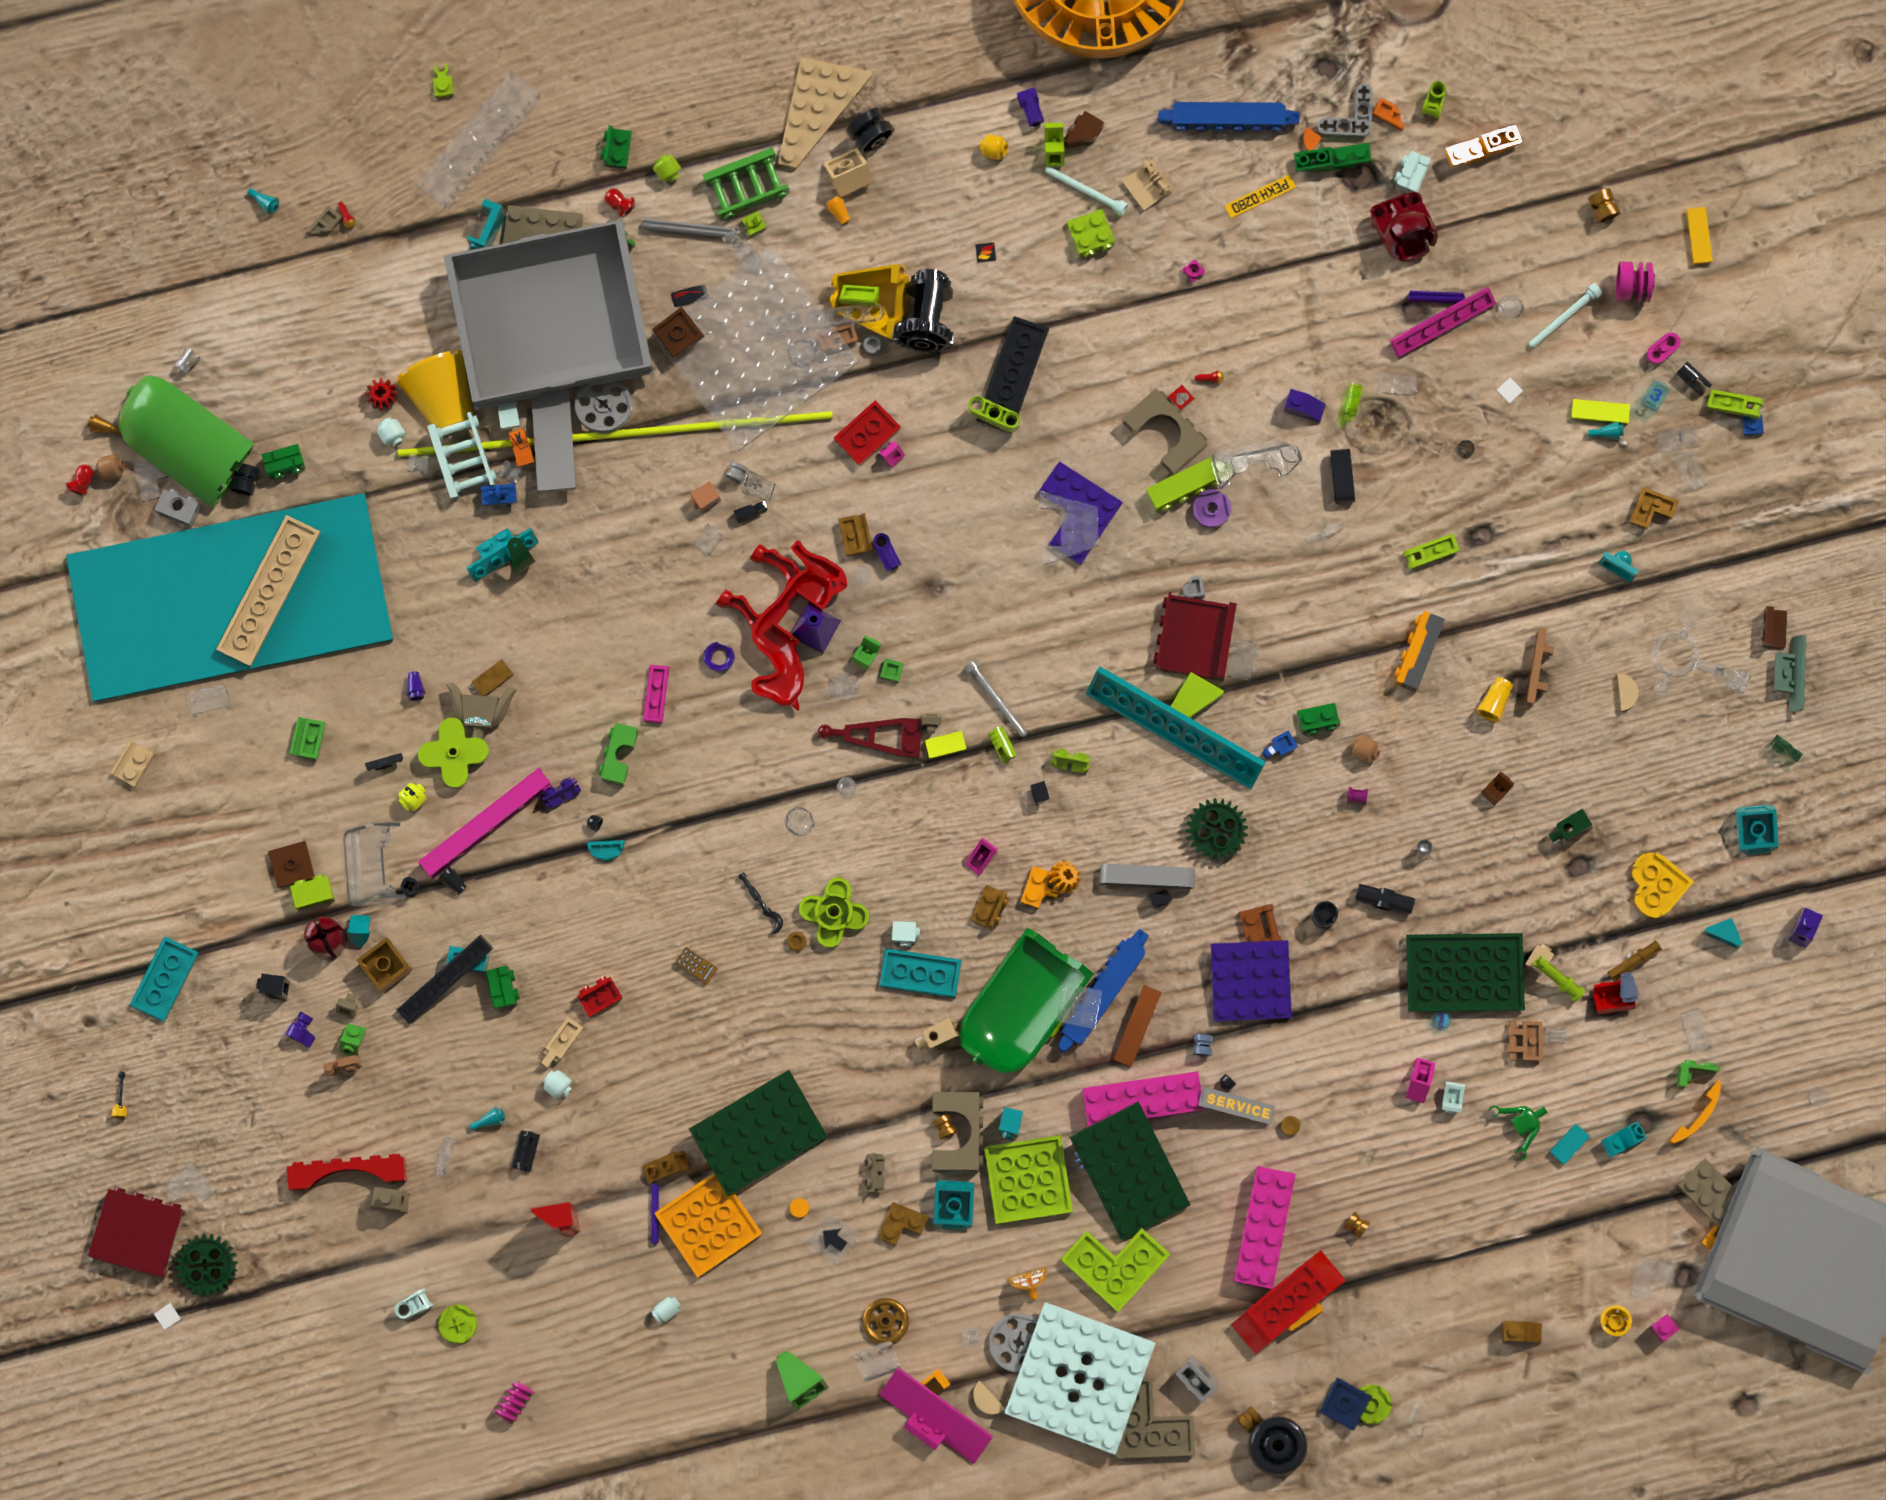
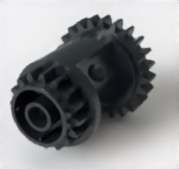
M918 270L911 276V281L906 286L907 294L915 298L913 318L897 323V326H894L892 338H894V341H897L896 344H902L901 347H908V349H914L915 351H922L923 353L935 351L939 353V350L945 352L946 349L950 350V347H953L955 335H953L954 332L950 331L951 329L940 323L939 319L942 302L948 301L953 297L951 280H949L945 273L938 270Z

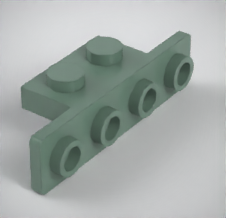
M1806 635L1792 637L1791 654L1775 653L1774 691L1790 693L1789 712L1793 713L1803 711L1805 705Z

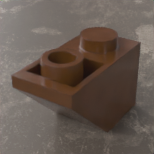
M1084 111L1082 115L1079 114L1074 122V129L1072 131L1069 130L1065 135V147L1070 149L1094 143L1104 128V121L1087 111Z

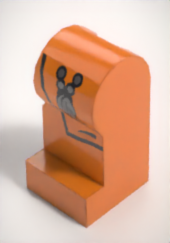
M522 428L509 432L517 466L535 462L525 429Z

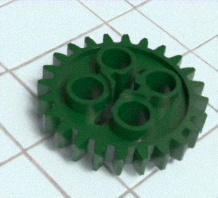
M1214 798L1212 804L1207 799L1206 806L1199 803L1200 810L1193 808L1195 815L1189 814L1188 817L1192 821L1186 822V825L1191 827L1185 831V833L1191 834L1187 837V841L1193 840L1190 847L1197 846L1198 848L1195 853L1197 854L1202 851V858L1208 854L1210 860H1212L1213 856H1216L1219 861L1221 855L1228 859V853L1235 856L1234 849L1237 851L1241 850L1238 844H1245V841L1241 838L1248 836L1247 833L1243 832L1248 829V826L1243 825L1247 819L1240 818L1243 811L1237 813L1238 806L1231 808V801L1225 805L1223 798L1220 803H1217L1216 798ZM1210 812L1216 813L1218 819L1210 821L1207 815ZM1204 821L1214 828L1218 825L1220 826V831L1216 834L1213 832L1214 829L1212 827L1203 825L1201 822ZM1232 821L1235 824V828L1229 830L1225 828L1224 823ZM1205 829L1209 832V836L1201 838L1198 832ZM1222 832L1227 833V834H1231V835H1232V838H1229L1228 836H1226V835L1223 834ZM1224 838L1227 844L1220 847L1216 844V840Z
M204 1233L202 1239L195 1235L194 1242L188 1239L189 1246L181 1245L184 1251L177 1252L181 1258L175 1259L179 1266L174 1267V1269L180 1270L176 1277L183 1278L179 1283L181 1285L186 1283L185 1290L192 1288L191 1294L194 1295L198 1291L199 1296L202 1297L204 1292H206L207 1297H210L212 1291L216 1296L218 1295V1289L225 1292V1284L231 1286L229 1279H236L232 1272H238L237 1269L233 1268V1265H237L239 1262L233 1261L237 1254L230 1253L233 1247H226L228 1244L227 1240L221 1243L222 1237L220 1236L214 1240V1234H211L209 1239H207ZM217 1249L220 1251V1257L213 1260L211 1253ZM196 1251H199L201 1255L200 1259L196 1262H193L191 1258L192 1254ZM206 1260L211 1264L224 1263L223 1266H209L207 1270L203 1267L189 1268L190 1265H203L206 1263ZM216 1269L221 1270V1277L219 1279H214L212 1276L213 1271ZM196 1271L202 1273V1278L199 1281H194L193 1274Z

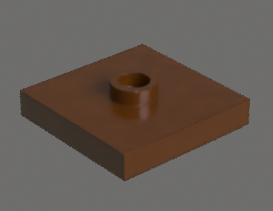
M682 306L652 329L674 359H677L705 337Z
M306 841L268 851L278 889L294 885V882L299 880H312L315 876Z

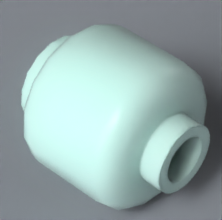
M387 418L379 423L377 433L384 445L396 447L403 442L402 439L405 436V431L397 419Z
M552 1070L543 1080L544 1090L555 1099H559L562 1096L566 1098L572 1091L570 1087L572 1080L560 1070L555 1072Z

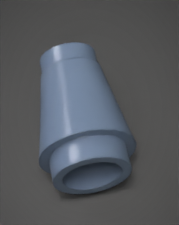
M1631 972L1621 974L1620 997L1623 999V1002L1637 1001L1640 994L1633 974Z

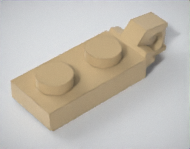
M567 1017L545 1047L543 1053L546 1057L541 1064L549 1068L554 1061L558 1063L584 1028Z

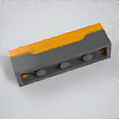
M1423 611L1422 616H1417L1414 623L1417 629L1415 633L1411 632L1407 641L1410 647L1408 651L1404 649L1400 659L1404 662L1401 668L1397 667L1393 677L1397 679L1396 685L1417 692L1445 621L1444 618Z

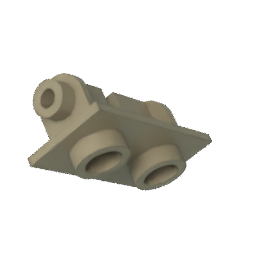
M867 1154L864 1161L866 1169L864 1187L866 1188V1193H882V1190H884V1176L878 1175V1172H885V1158H883V1154Z

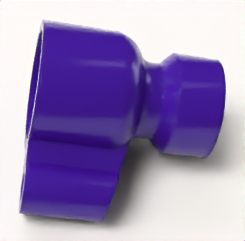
M300 1011L297 1021L290 1024L285 1035L310 1048L315 1037L306 1027L311 1024L313 1018Z

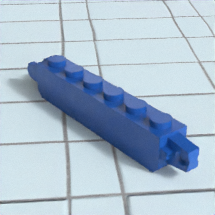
M1176 102L1172 109L1161 110L1157 115V120L1160 124L1172 125V129L1180 132L1187 131V129H1195L1197 132H1203L1206 129H1214L1216 132H1223L1225 129H1232L1234 132H1242L1244 130H1251L1252 132H1261L1262 130L1280 132L1285 130L1286 126L1299 125L1300 120L1298 111L1286 110V106L1283 103Z
M1139 929L1131 938H1127L1126 941L1122 939L1116 948L1118 952L1115 957L1111 955L1105 963L1107 966L1105 971H1100L1095 977L1094 981L1096 984L1094 987H1088L1083 995L1085 999L1082 1004L1079 1002L1072 1010L1074 1013L1070 1020L1067 1018L1060 1027L1063 1029L1061 1032L1063 1037L1058 1044L1060 1052L1065 1053L1071 1048L1073 1043L1081 1045L1087 1039L1144 958L1145 951L1143 947L1149 937L1146 932Z

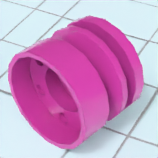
M1619 261L1616 277L1617 301H1630L1632 293H1635L1636 301L1640 302L1643 293L1644 302H1650L1655 285L1653 263L1647 262L1644 271L1643 262H1639L1637 270H1634L1633 262Z

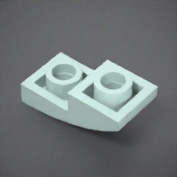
M517 402L498 405L501 430L520 427Z

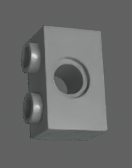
M163 489L154 509L156 513L192 528L201 509V506L197 503L198 500L190 496L184 498L180 496L181 493L173 489L169 491ZM183 503L181 510H174L176 504Z
M1194 1356L1190 1357L1175 1373L1202 1403L1220 1385Z

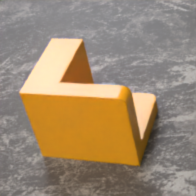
M939 1369L921 1382L922 1385L936 1395H939L951 1385Z

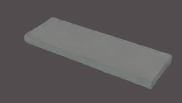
M569 388L543 393L540 397L532 398L538 493L576 490Z

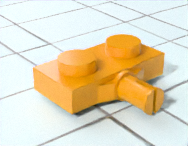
M1032 867L1021 904L1039 909L1046 895L1057 899L1059 891L1048 888L1050 878L1048 874L1050 871Z

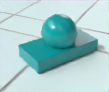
M1624 550L1618 551L1615 555L1605 551L1598 563L1628 582H1632L1639 571L1631 566V554Z

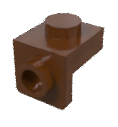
M1500 772L1483 789L1481 794L1495 806L1510 791L1514 783L1508 776Z

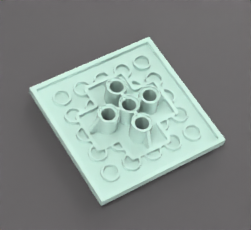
M1045 1302L1004 1414L1116 1455L1155 1342ZM1083 1355L1091 1356L1092 1363L1090 1365L1082 1364L1081 1358ZM1058 1367L1066 1368L1067 1375L1065 1377L1057 1376L1056 1369ZM1082 1373L1085 1376L1086 1380L1083 1384L1075 1382L1074 1377L1076 1374ZM1101 1380L1104 1383V1388L1101 1391H1096L1093 1388L1094 1381ZM1070 1392L1078 1394L1079 1400L1077 1402L1071 1403L1068 1400Z

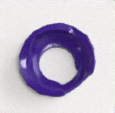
M714 642L704 650L703 658L705 664L711 670L724 671L732 666L735 655L731 647L729 648ZM718 649L726 651L727 660L722 665H716L712 661V655Z

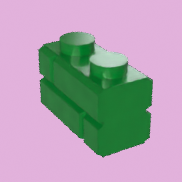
M298 444L261 454L269 479L279 480L284 478L285 474L291 473V475L301 473L302 469H306Z
M508 966L486 970L485 973L494 1010L518 1005L517 1000L520 999L518 988L514 989L512 981H516L513 969L510 970Z

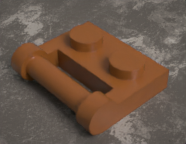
M1273 904L1239 912L1246 942L1282 940L1281 935L1278 934L1273 914ZM1261 913L1266 914L1271 938L1266 939L1260 917Z

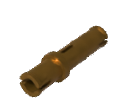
M1655 940L1642 950L1638 949L1636 954L1610 971H1607L1611 980L1615 982L1621 977V974L1631 971L1643 962H1648V959L1661 952L1662 948Z

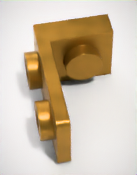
M685 1151L673 1152L642 1165L648 1183L691 1169Z

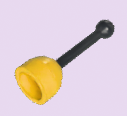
M121 1071L118 1073L120 1078L118 1104L114 1105L111 1111V1117L118 1119L127 1118V1109L122 1105L123 1080L126 1074Z

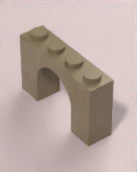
M1155 388L1122 418V423L1134 436L1156 419H1166L1177 426L1180 432V440L1160 461V464L1173 476L1207 447V438L1202 432H1197L1193 428L1194 424L1190 419H1185L1180 414L1181 410L1175 404L1171 405L1169 403L1168 396L1162 390L1159 392Z
M933 1092V1113H955L963 1116L970 1124L971 1136L967 1144L960 1149L932 1150V1171L979 1172V1167H983V1155H979V1147H983V1136H979V1128H983V1116H979V1109H983V1097H979V1092Z

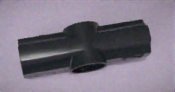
M1359 884L1355 897L1356 901L1375 905L1378 909L1385 911L1394 910L1409 915L1412 914L1416 899L1397 894L1391 889H1378Z

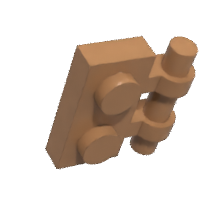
M1510 1021L1509 1029H1507V1035L1509 1036V1046L1507 1047L1509 1061H1517V1053H1522V1061H1542L1543 1022L1523 1021L1522 1029H1517V1022ZM1517 1036H1522V1046H1517Z
M356 1055L337 1059V1061L326 1063L324 1065V1072L329 1076H335L341 1070L347 1073L358 1071L357 1067L362 1066L361 1059Z

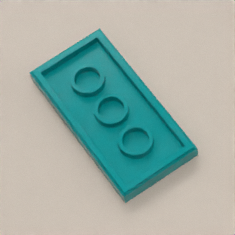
M164 936L130 1006L165 1022L200 953Z
M885 948L879 987L956 998L962 960Z

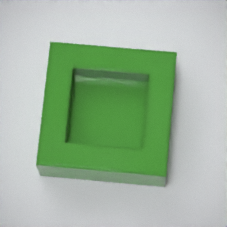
M885 659L880 678L899 683L904 663Z

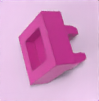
M895 441L893 443L888 442V447L885 450L880 449L882 457L891 468L906 456Z

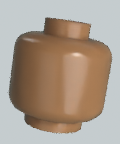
M116 454L101 457L98 463H96L97 475L105 481L121 478L123 470L126 469L124 460L120 459Z
M1364 735L1359 738L1356 737L1350 748L1352 756L1366 764L1372 760L1376 761L1380 754L1378 742Z

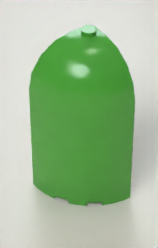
M152 375L143 376L136 386L132 385L127 391L128 398L120 412L119 429L124 441L143 458L214 508L225 495L232 481L230 476L233 470H239L252 453L254 443L174 385L159 377Z

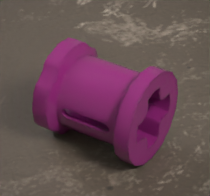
M1349 787L1347 803H1362L1366 806L1368 789L1358 790Z

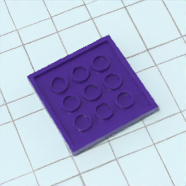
M1288 940L1210 944L1214 1021L1292 1018Z

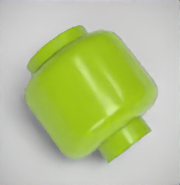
M664 154L654 162L653 170L661 181L669 180L671 183L679 177L678 172L681 170V166L673 155L667 156Z

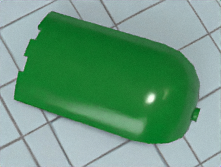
M1026 928L964 1017L959 1034L961 1046L973 1056L972 1061L977 1065L982 1066L984 1064L1000 1073L1015 1072L1027 1066L1041 1050L1094 973L1079 961L1055 949L1056 946L1039 933Z

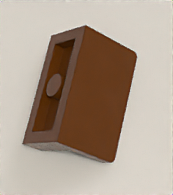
M1766 606L1763 615L1762 647L1784 649L1786 647L1787 611L1774 610V607Z

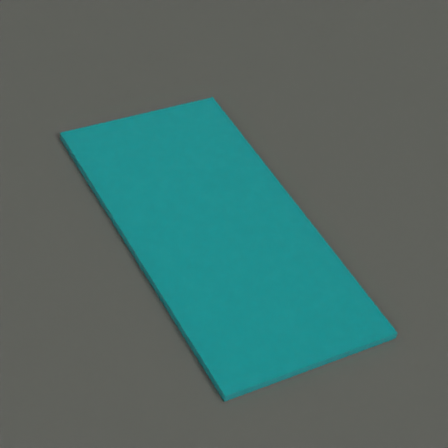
M365 493L66 555L93 702L394 640ZM288 515L319 530L321 534L252 667L216 649L285 516Z

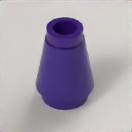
M409 672L407 681V696L409 700L419 701L424 699L426 692L419 672Z

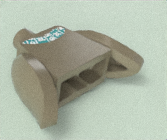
M454 683L446 684L450 691L455 717L464 723L466 727H473L472 738L477 737L483 739L484 728L493 729V726L499 725L503 721L510 702L517 689L510 687L500 698L461 695L459 688Z

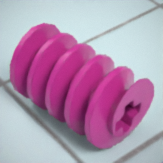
M512 1382L511 1385L514 1390H507L510 1397L503 1396L502 1398L506 1403L499 1402L498 1405L501 1410L494 1409L498 1416L512 1424L510 1420H518L514 1415L515 1413L522 1414L519 1407H526L523 1400H531L527 1394H535L533 1390L521 1382L518 1384Z

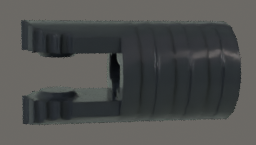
M1688 361L1676 373L1700 397L1704 393L1701 388L1694 384L1697 379L1706 387L1710 388L1713 385Z

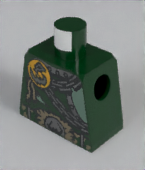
M1582 808L1556 824L1558 829L1548 835L1554 844L1562 839L1569 842L1593 828V825ZM1572 826V831L1569 833L1565 832V827Z

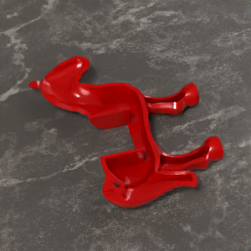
M800 541L794 542L791 549L804 563L806 570L803 571L799 569L798 563L795 560L783 557L777 549L768 550L765 546L759 544L750 556V560L755 563H766L777 567L787 580L784 592L761 614H757L752 609L748 600L743 595H733L727 589L720 595L715 605L721 608H733L743 614L751 628L752 641L770 659L776 670L771 675L757 676L751 682L753 693L768 698L782 706L791 705L799 711L798 696L801 694L804 685V671L797 653V646L800 640L779 626L778 623L798 597H801L822 611L828 605L832 596L846 589L848 584L843 569L826 557L807 551Z

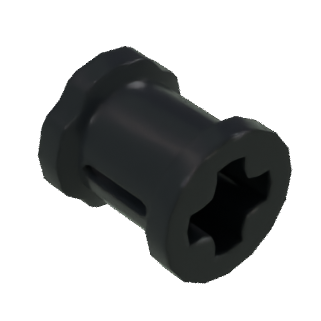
M406 877L400 885L402 891L407 896L412 897L419 893L420 885L414 878ZM408 883L414 885L412 886L413 890L409 891V889L407 888Z

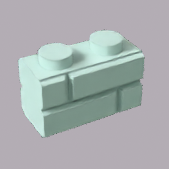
M1410 151L1409 156L1405 155L1401 163L1404 166L1402 172L1398 171L1394 182L1397 183L1395 189L1406 194L1418 192L1432 159L1414 151Z

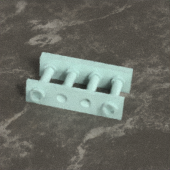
M471 412L467 413L469 420L444 428H437L435 424L427 426L452 500L459 498L458 493L462 489L487 481L492 486L495 485L494 481L497 480L494 469L490 470L477 430V427L480 426L477 416H473ZM472 427L475 438L450 446L442 445L441 438H444V435ZM475 445L478 446L481 456L453 465L452 463L448 464L446 457L450 453ZM481 463L484 464L487 474L459 483L458 481L454 482L452 475L456 471Z

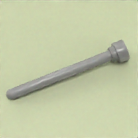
M975 659L966 665L964 670L967 674H971V676L978 680L1021 737H1025L1027 735L1026 730L980 672V664Z

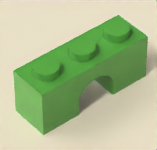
M615 723L614 728H610L608 738L611 739L609 746L606 745L603 755L606 757L605 763L601 764L599 769L602 781L625 786L629 766L617 761V753L623 748L634 750L639 732L638 728Z

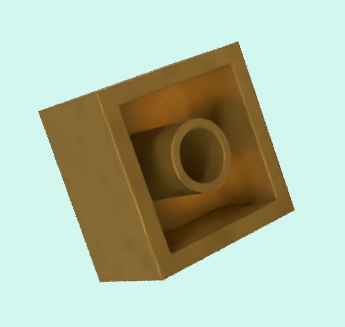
M388 937L384 938L356 960L381 993L412 971V968Z

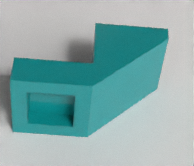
M1637 1121L1604 1138L1601 1142L1611 1158L1647 1139Z

